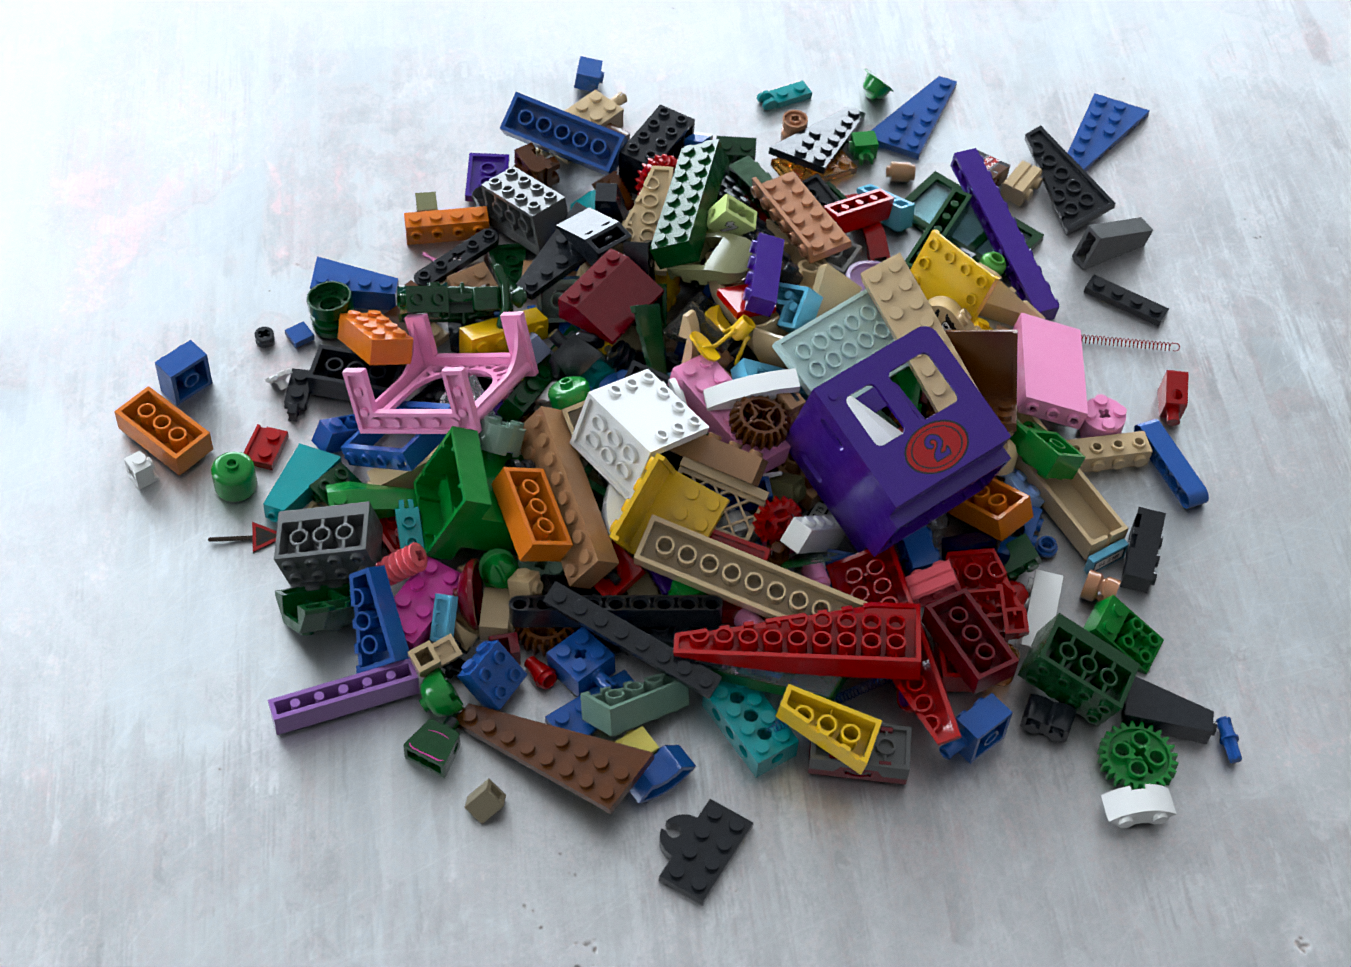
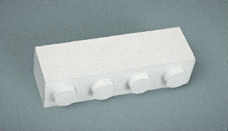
M805 515L793 518L780 541L797 554L828 551V548L836 550L846 534L833 515Z
M1036 569L1034 578L1029 577L1026 589L1030 591V595L1024 605L1027 610L1029 635L1016 639L1015 647L1019 648L1017 657L1025 659L1036 633L1056 616L1064 576Z

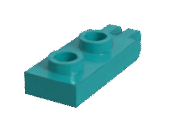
M408 499V508H404L403 500H398L399 509H395L400 549L407 545L409 546L413 542L419 543L424 548L419 507H414L413 499Z

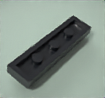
M1095 274L1084 289V293L1158 327L1169 311V308Z

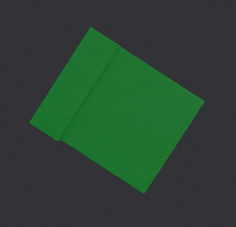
M455 426L450 428L413 482L427 557L452 560L461 547L484 551L499 548L510 551L512 555L518 556L491 484L503 469L507 460L518 459L521 461L523 460L522 455L512 457L513 453H507L506 456L481 450L478 431Z

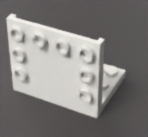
M649 369L588 392L570 444L623 497L631 499L635 492L633 487L639 478H643L647 471L645 466L651 457H654L656 453L661 454L707 434L709 426Z

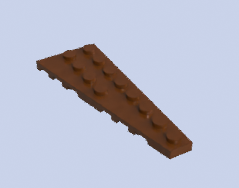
M470 703L456 717L460 723L459 729L609 814L614 812L655 759L653 753Z

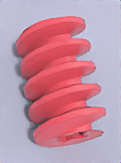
M413 542L409 546L407 545L403 549L383 557L381 562L376 563V566L385 565L390 586H393L404 579L424 571L427 567L428 559L422 545Z

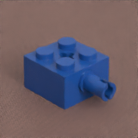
M581 627L547 652L548 666L555 670L557 678L577 697L580 696V693L587 692L595 686L599 688L610 686L611 690L619 688L618 683L609 677L616 672L615 655L586 628Z
M993 693L985 698L980 697L970 710H963L956 717L962 738L941 745L939 747L940 754L946 760H950L951 757L959 753L971 764L1005 738L1013 712Z

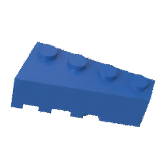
M385 565L368 567L349 574L351 606L354 607L355 618L352 619L353 629H356L357 643L354 644L355 654H358L356 674L409 659L408 644Z

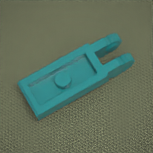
M802 80L770 91L764 90L756 98L759 103H762L763 109L767 111L810 99L812 91Z

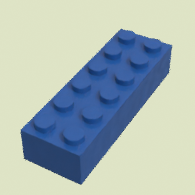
M515 92L500 126V130L509 137L526 144L532 142L536 148L603 175L617 170L619 166V151L628 142L627 137L621 133L518 92Z

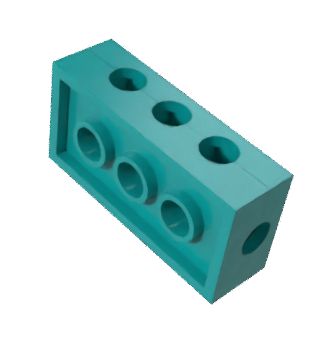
M744 669L738 674L751 678ZM721 681L710 700L703 696V708L755 778L797 755L799 740L786 723L775 717L777 711L762 692Z

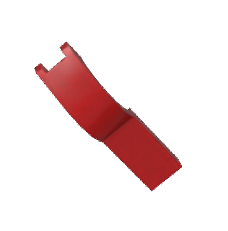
M856 193V194H849V195H845V196H846L847 198H850V197H853V196H856V195H859V194ZM880 222L859 228L865 237L868 260L875 261L876 258L884 257L885 260L890 258L886 234Z

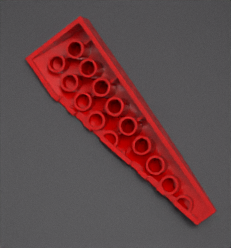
M894 546L876 557H873L867 549L826 565L832 586L836 590L868 603L915 604ZM921 621L920 680L892 679V681L937 745L941 746L962 738Z
M869 602L863 603L862 607L852 608V605L843 606L841 610L831 612L824 609L818 610V613L812 615L799 613L765 619V622L755 624L754 621L743 622L742 626L736 627L723 625L719 626V629L711 631L704 628L675 633L673 656L735 667L794 674L920 680L921 607L920 604Z

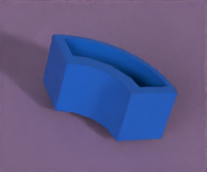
M664 745L658 749L654 755L655 759L630 790V793L638 803L652 800L666 793L695 769L696 765L680 745Z

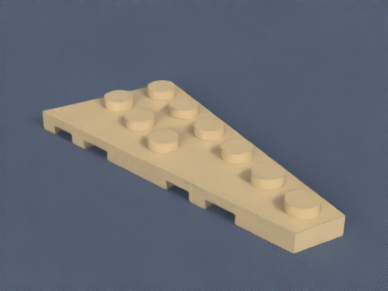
M652 166L643 184V188L623 224V227L632 235L631 241L653 240L673 177V167ZM655 262V275L666 276L667 269H659Z

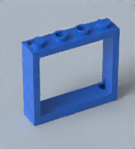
M404 401L396 409H451L450 404ZM358 430L340 448L344 458L352 466L413 471L441 443L446 434H416L403 448L373 446L385 434H360Z

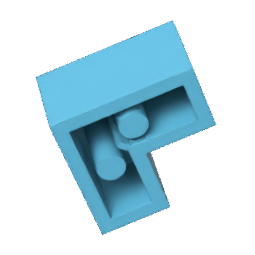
M779 282L776 308L782 312L777 326L790 334L812 321L817 316L823 297L810 287Z

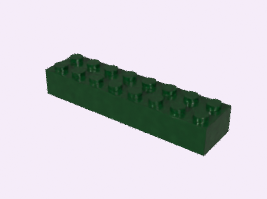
M719 139L707 140L697 145H687L681 149L649 249L659 269L699 261L708 231V211L716 203L728 162V157Z

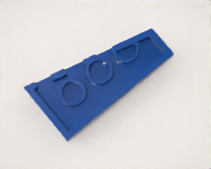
M625 669L610 677L614 682L618 683L619 688L623 687L624 682H634ZM595 686L590 689V695L600 693V688ZM581 695L545 716V722L549 725L593 736V733L598 729L582 720Z

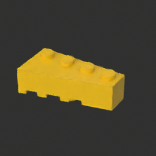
M536 307L523 310L529 333L537 334L542 340L548 338L549 319ZM498 317L460 327L459 353H509L504 329H499L496 326Z
M788 684L775 716L860 775L868 763L882 720L791 684Z

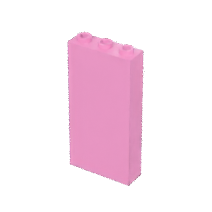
M1021 313L1013 327V330H1018L1017 411L1022 414L1080 429L1088 415L1081 330Z

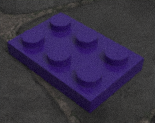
M469 153L465 201L474 202L472 192L477 187H480L492 177L501 174L509 168V154Z

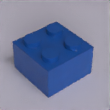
M192 340L178 346L175 350L154 362L161 391L177 406L213 383L207 354Z

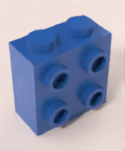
M496 640L484 641L478 645L476 653L462 665V670L457 677L483 707L500 710L528 674L505 647Z

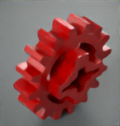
M774 496L773 502H770L768 499L765 500L766 506L759 505L760 513H754L753 516L756 518L752 522V525L755 527L754 532L764 543L768 541L772 545L775 540L780 541L793 518L802 517L800 513L802 511L792 498L788 500L786 496H783L779 500L777 496Z

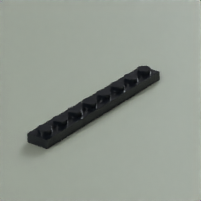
M555 581L543 599V604L709 700L722 681V676L692 659L673 656L674 649L557 581Z

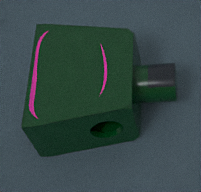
M447 716L442 724L429 719L404 743L405 758L445 778L461 745L460 734L456 731L460 725L459 721L452 716Z

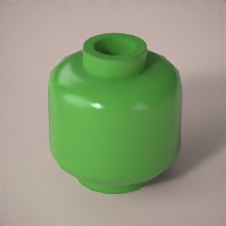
M987 252L979 260L980 263L994 270L1000 276L1006 270L1005 259L998 252Z

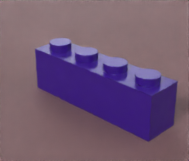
M759 233L757 239L752 240L749 253H752V255H750L747 268L750 271H748L745 279V284L748 287L745 288L743 300L746 301L745 310L768 317L771 316L777 303L785 239Z

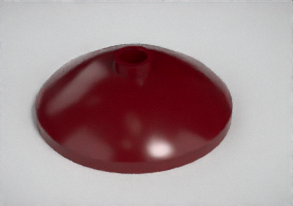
M476 558L470 559L466 563L459 576L458 586L453 589V596H458V606L461 615L473 630H479L483 601V583L478 570L479 561Z

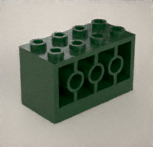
M1058 613L1036 633L1018 676L1028 684L1043 691L1048 697L1077 709V714L1084 717L1089 723L1099 727L1123 708L1140 664L1061 613Z

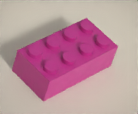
M427 557L426 569L411 576L394 596L409 651L430 640L435 593L453 596V589L457 588L461 574L431 557Z

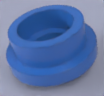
M1042 536L1036 541L1035 549L1040 556L1049 558L1057 553L1058 545L1053 537Z

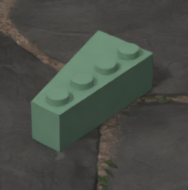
M664 673L645 677L643 683L637 681L624 682L623 687L611 690L610 686L600 688V693L590 695L589 691L580 693L582 720L610 736H618L626 730L640 727L643 723L657 720L665 714L677 712L680 708L689 705V688Z

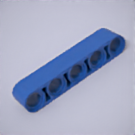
M1153 419L1135 425L1134 432L1145 431L1152 449L1150 460L1183 508L1189 509L1207 503L1209 494L1206 487L1158 419Z

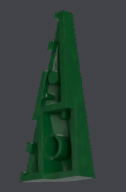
M660 304L630 306L631 313H634L636 330L639 333L646 365L668 375L663 307Z

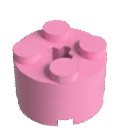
M1098 394L1095 398L1087 401L1088 415L1079 429L1081 438L1122 433L1127 412L1123 405L1111 398H1107L1103 394Z

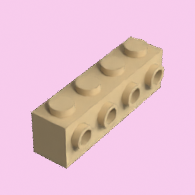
M1145 431L1066 440L1086 457L1079 468L1083 473L1134 466L1141 467L1148 465L1152 454Z

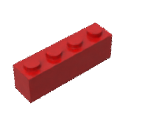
M878 188L825 205L823 208L842 231L847 233L889 219L895 198L883 189Z

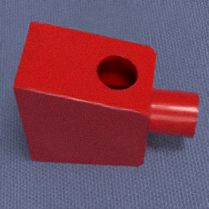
M1167 370L1157 390L1159 417L1167 418L1168 425H1179L1180 419L1188 405L1189 372Z

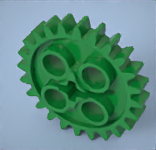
M1133 721L1130 722L1129 727L1121 722L1119 728L1113 726L1111 732L1106 731L1104 738L1101 739L1097 751L1099 755L1097 762L1102 764L1101 772L1108 771L1105 779L1113 778L1115 780L1114 787L1119 784L1123 785L1122 788L1130 786L1131 790L1145 789V784L1165 787V785H1170L1179 764L1176 761L1178 753L1173 752L1175 745H1167L1169 737L1161 738L1162 730L1156 733L1153 732V725L1146 729L1143 722L1139 724V727H1136Z

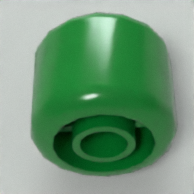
M571 376L562 378L549 388L548 398L551 407L562 410L585 401L591 388L588 381L583 377Z
M236 451L226 452L218 456L213 462L211 474L215 492L220 498L228 502H240L251 497L256 491L258 482L254 462L248 455Z

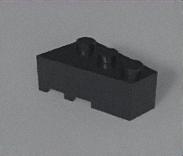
M596 183L595 210L622 224V221L626 220L629 211L625 207V201L618 185L613 183Z
M1143 507L1138 508L1129 532V545L1125 554L1120 587L1147 593L1150 585H1155L1157 572H1154V569L1158 567L1160 560L1158 550L1161 549L1163 536L1161 535L1166 513Z

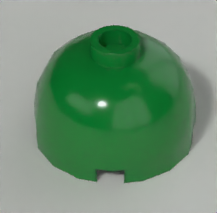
M438 667L424 677L421 682L420 693L422 698L419 702L425 712L431 710L433 714L443 718L455 715L465 709L453 685L447 679H444L447 676Z

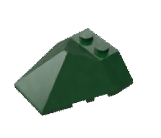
M350 583L342 584L343 587L328 588V585H320V589L309 591L305 589V586L275 590V597L283 622L302 636L313 635L314 631L319 630L339 631L355 618L354 607L351 606Z

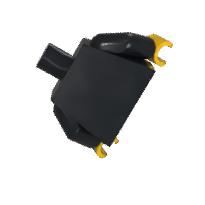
M555 329L548 336V339L555 345L550 351L552 357L549 360L552 376L556 381L565 377L581 376L603 354H607L604 350L607 345L611 347L613 345L600 339L594 333L585 331L575 333L570 331L564 336L558 329Z

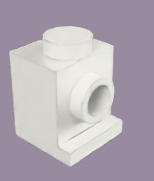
M141 451L124 458L128 476L139 490L160 480L153 470L155 469L153 461Z

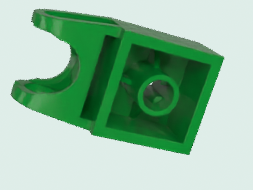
M1017 421L1016 432L1010 438L1016 445L1017 453L1023 458L1022 461L1029 466H1033L1037 470V474L1044 479H1073L1086 458L1057 432L1047 431L1032 421H1026L1023 424Z

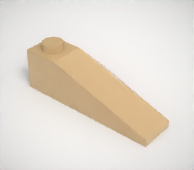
M980 262L978 263L994 276H998L1000 279L1002 278L994 270L990 269L989 267L985 266ZM1000 279L979 316L1011 326L1015 325L1021 313L1045 319L1028 301H1022L1015 294L1016 290L1012 286L1008 288Z

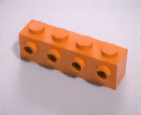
M487 206L404 213L407 245L467 240L481 230L489 228Z

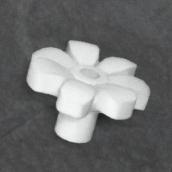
M290 368L282 370L276 375L267 377L265 381L266 383H278L280 390L288 387L285 379L288 375L292 374V370Z

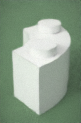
M1145 784V789L1131 790V787L1127 786L1101 795L1108 821L1120 828H1128L1139 823L1163 824L1169 818L1177 815L1169 788L1161 785Z

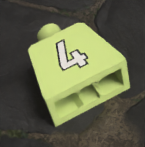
M726 194L708 211L707 233L723 232L740 236L756 229L757 211L731 195Z

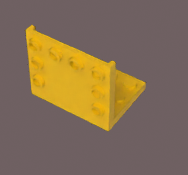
M932 230L910 269L926 299L929 300L936 296L949 297L956 301L962 309L965 308L972 317L970 320L975 326L978 325L982 330H994L989 326V322L979 318L978 315L1000 278L991 274L943 237L938 230Z
M656 453L655 457H651L645 466L647 471L643 478H639L633 487L635 492L631 499L628 498L621 508L623 513L619 520H614L609 529L611 533L609 537L621 548L633 555L637 551L652 514L710 538L730 500L677 472L665 456Z

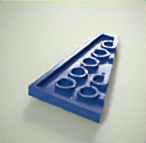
M938 76L870 130L875 131L879 143L878 147L918 160L956 88L957 81Z
M1094 93L1068 150V154L1086 172L1097 159H1101L1108 149L1111 150L1132 128L1137 127L1142 119L1147 118L1150 110Z

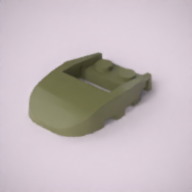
M707 233L699 261L666 268L669 278L673 280L675 277H682L683 282L688 283L696 280L699 281L700 285H708L709 281H717L718 284L737 282L746 277L748 271H750L747 268L750 255H752V253H749L752 241L730 233ZM715 248L705 264L699 265L709 249Z

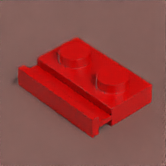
M257 424L243 453L252 459L255 467L273 471L288 440V431L268 426L263 428Z

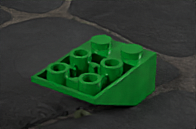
M1114 595L1096 603L1083 627L1139 663L1138 672L1143 674L1148 673L1164 641L1158 633Z

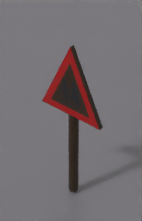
M252 522L251 536L209 537L208 541L253 540L254 553L275 543L277 531Z

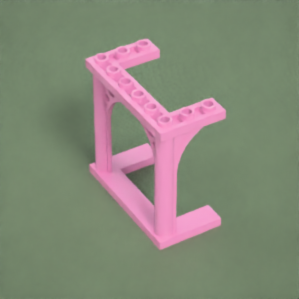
M524 311L503 312L500 315L509 353L438 354L428 314H408L405 317L409 336L414 339L411 364L406 365L399 379L376 400L366 368H346L342 372L360 434H447L452 426L476 430L479 434L482 431L481 419H484L525 376H536L539 373ZM468 377H490L493 380L492 384L474 401ZM443 378L451 409H396L419 387L436 379Z

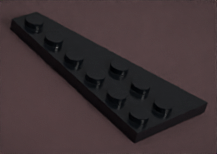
M1041 125L1025 134V142L1036 166L1042 169L1041 178L1066 235L1071 234L1115 208L1116 203Z
M576 201L563 221L587 208ZM556 229L517 282L516 287L521 286L526 291L527 298L532 301L584 264L586 260L561 232Z

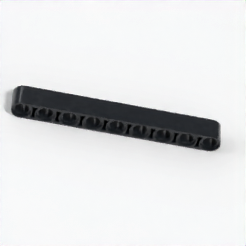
M518 595L509 600L510 623L515 627H583L543 604V599L546 595ZM581 595L635 627H716L723 620V601L716 595Z

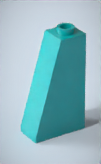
M299 443L263 503L265 518L278 522L279 512L303 509L312 501L313 491L309 488V485L340 463L341 456Z

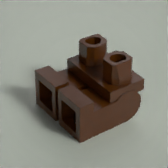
M532 142L514 150V167L551 189L553 185L560 183V177L555 171L560 169V162L555 156L547 159L542 154L536 156V147Z

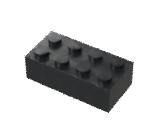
M319 344L307 376L309 394L350 401L342 372L346 368H366L376 400L399 379L405 370V364L369 365L350 349Z

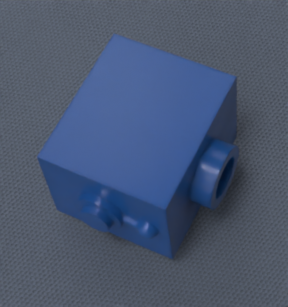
M580 56L574 88L590 92L595 89L597 90L599 83H603L605 72L601 71L603 61Z

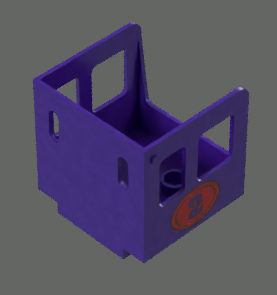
M920 326L815 387L790 428L786 441L791 446L789 453L858 553L868 549L873 557H876L984 490L1011 459L1003 446L1012 436L938 333L931 327ZM921 354L929 356L957 396L956 402L928 419L922 416L900 386L892 382L889 377L890 372ZM866 386H873L874 388L855 399L875 413L883 408H889L903 427V434L882 446L874 443L846 401L849 396Z

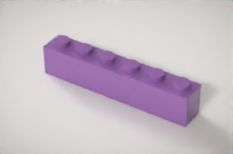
M406 659L268 700V705L276 734L280 735L420 693L419 681L411 660Z

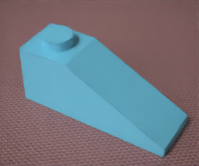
M868 184L857 188L856 192L860 195L879 187ZM887 192L895 199L889 219L881 222L896 232L912 227L915 204Z

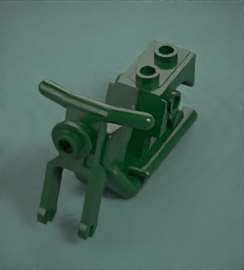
M495 264L493 269L501 288L499 286H464L463 282L459 286H448V282L440 284V282H429L427 286H398L397 305L400 307L398 319L400 323H406L405 317L408 314H428L429 322H460L465 325L466 322H472L485 317L490 312H500L496 326L499 329H503L500 315L503 312H514L513 304L517 308H522L523 304L527 301V294L521 286L513 289L502 266Z

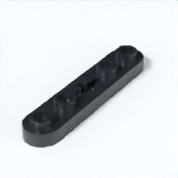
M491 228L481 230L417 271L414 275V283L418 286H427L429 282H443L447 276L457 273L497 247L499 244V233Z

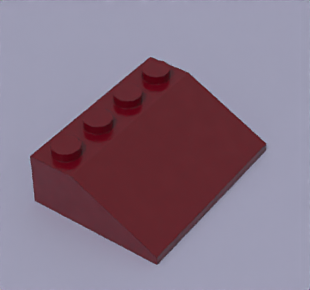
M610 248L558 298L559 317L589 333L598 335L600 339L613 345L636 322L634 313H631L630 306L654 304L664 294V289L628 256Z

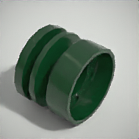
M327 281L317 284L307 294V306L315 333L325 338H338L340 313H348L349 310H355L350 288L342 282Z

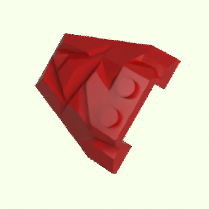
M995 549L947 552L945 561L950 560L961 589L967 588L1005 642L1008 644L1009 640L1020 639L1029 635L1027 610L1024 604L1020 603L1016 595L1017 591L1007 578V572Z

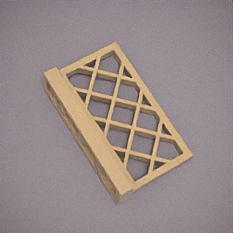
M683 456L678 469L679 473L692 477L694 481L696 479L701 481L699 484L703 486L707 484L713 486L715 492L721 496L730 493L736 498L737 504L727 507L724 511L728 525L720 528L715 527V529L744 539L735 535L733 526L745 522L748 532L744 540L749 541L755 527L752 523L749 525L748 520L753 519L755 521L756 518L753 515L746 517L742 505L751 502L764 507L766 505L765 500L769 498V492ZM739 507L743 519L731 523L726 511ZM730 528L732 533L726 531L725 529Z

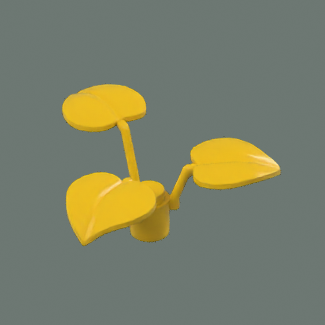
M720 305L713 306L705 312L704 317L714 330L721 332L725 336L715 344H711L703 334L697 331L691 332L689 337L699 353L712 362H716L720 358L715 348L728 338L732 337L736 341L743 340L734 365H736L740 361L747 342L751 339L749 334L756 328V325L751 318L742 315L731 326L724 317Z

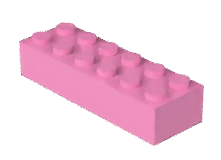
M699 355L674 367L670 379H676L684 393L687 406L709 426L708 433L712 432L721 436V441L727 444L731 440L743 445L742 440H736V434L731 433V427L728 422L731 409L711 411L706 409L703 390L733 380L717 361L712 362ZM786 440L778 448L773 446L769 451L764 447L761 451L763 453L762 458L768 461L764 473L785 463L791 448ZM749 444L742 447V450L747 452L751 449ZM755 446V447L753 448L754 450L760 452V450H759V448H758L757 446Z

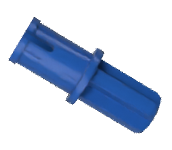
M1227 716L1220 717L1216 720L1220 733L1219 742L1225 747L1230 763L1240 762L1242 756L1237 743L1239 736L1235 734L1231 718H1227Z

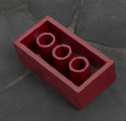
M966 587L925 606L921 620L973 695L1015 675L1019 659Z

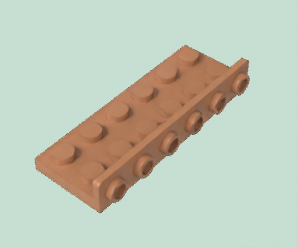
M793 171L764 183H760L756 177L752 178L751 193L753 197L758 198L762 208L769 212L772 221L777 222L781 232L788 236L791 245L797 247L802 258L805 257L809 264L851 248V240Z

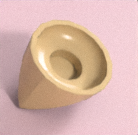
M456 613L453 638L461 643V647L467 651L478 638L479 630H473L462 615Z

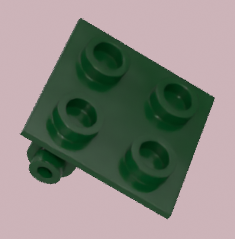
M340 462L309 485V488L313 491L311 499L315 503L324 502L329 506L326 485L348 481L362 482Z

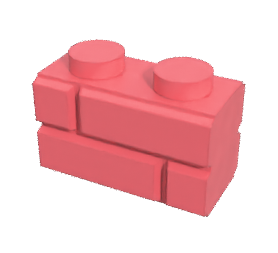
M949 559L946 561H936L931 567L924 570H914L909 576L905 577L915 604H920V607H924L961 590L957 575Z

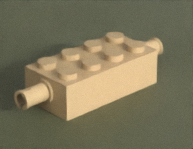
M595 89L565 111L603 127L612 123L622 128L624 109L620 106L625 104L628 99L625 93L622 94V91L609 99ZM539 148L536 149V156L542 154L546 158L551 154ZM556 156L567 165L571 163V161Z

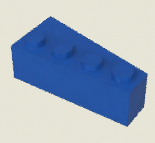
M317 256L310 289L323 282L337 281L344 283L350 288L354 308L389 311L397 305L398 278Z

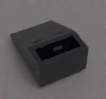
M590 207L556 225L561 234L591 266L610 248L623 254V243L632 239V235L619 221Z

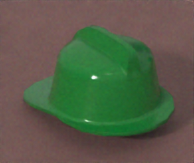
M864 68L867 75L862 87L866 91V97L872 100L875 98L882 100L889 92H894L878 76Z
M495 548L482 556L479 561L478 570L486 587L509 589L507 580L516 572L519 566L509 551Z

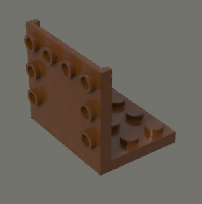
M945 330L981 395L1007 431L1016 432L1018 330ZM927 400L926 419L936 414L929 400Z

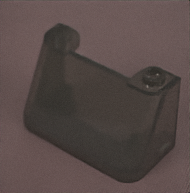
M701 290L668 322L662 331L668 338L686 344L687 339L679 336L682 317L689 310H694L698 318L700 333L711 344H715L725 336L705 315L709 308L716 305ZM729 337L715 350L722 354L731 345L729 343L731 338Z

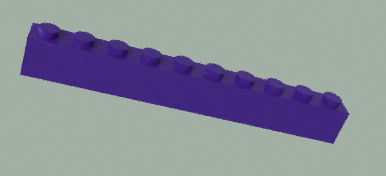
M977 148L955 152L950 166L962 190L972 195L970 205L994 252H998L1004 257L1007 265L1005 273L1012 287L1016 290V295L1022 301H1028L1045 317V320L1055 319L1059 309V301L1052 294L1050 284L1045 280L1041 267L1037 265L1032 250L1028 248L1023 233L1017 227L1016 219L1012 217L1007 202L1003 200L999 187L995 185L991 172L986 168L983 156L979 154Z

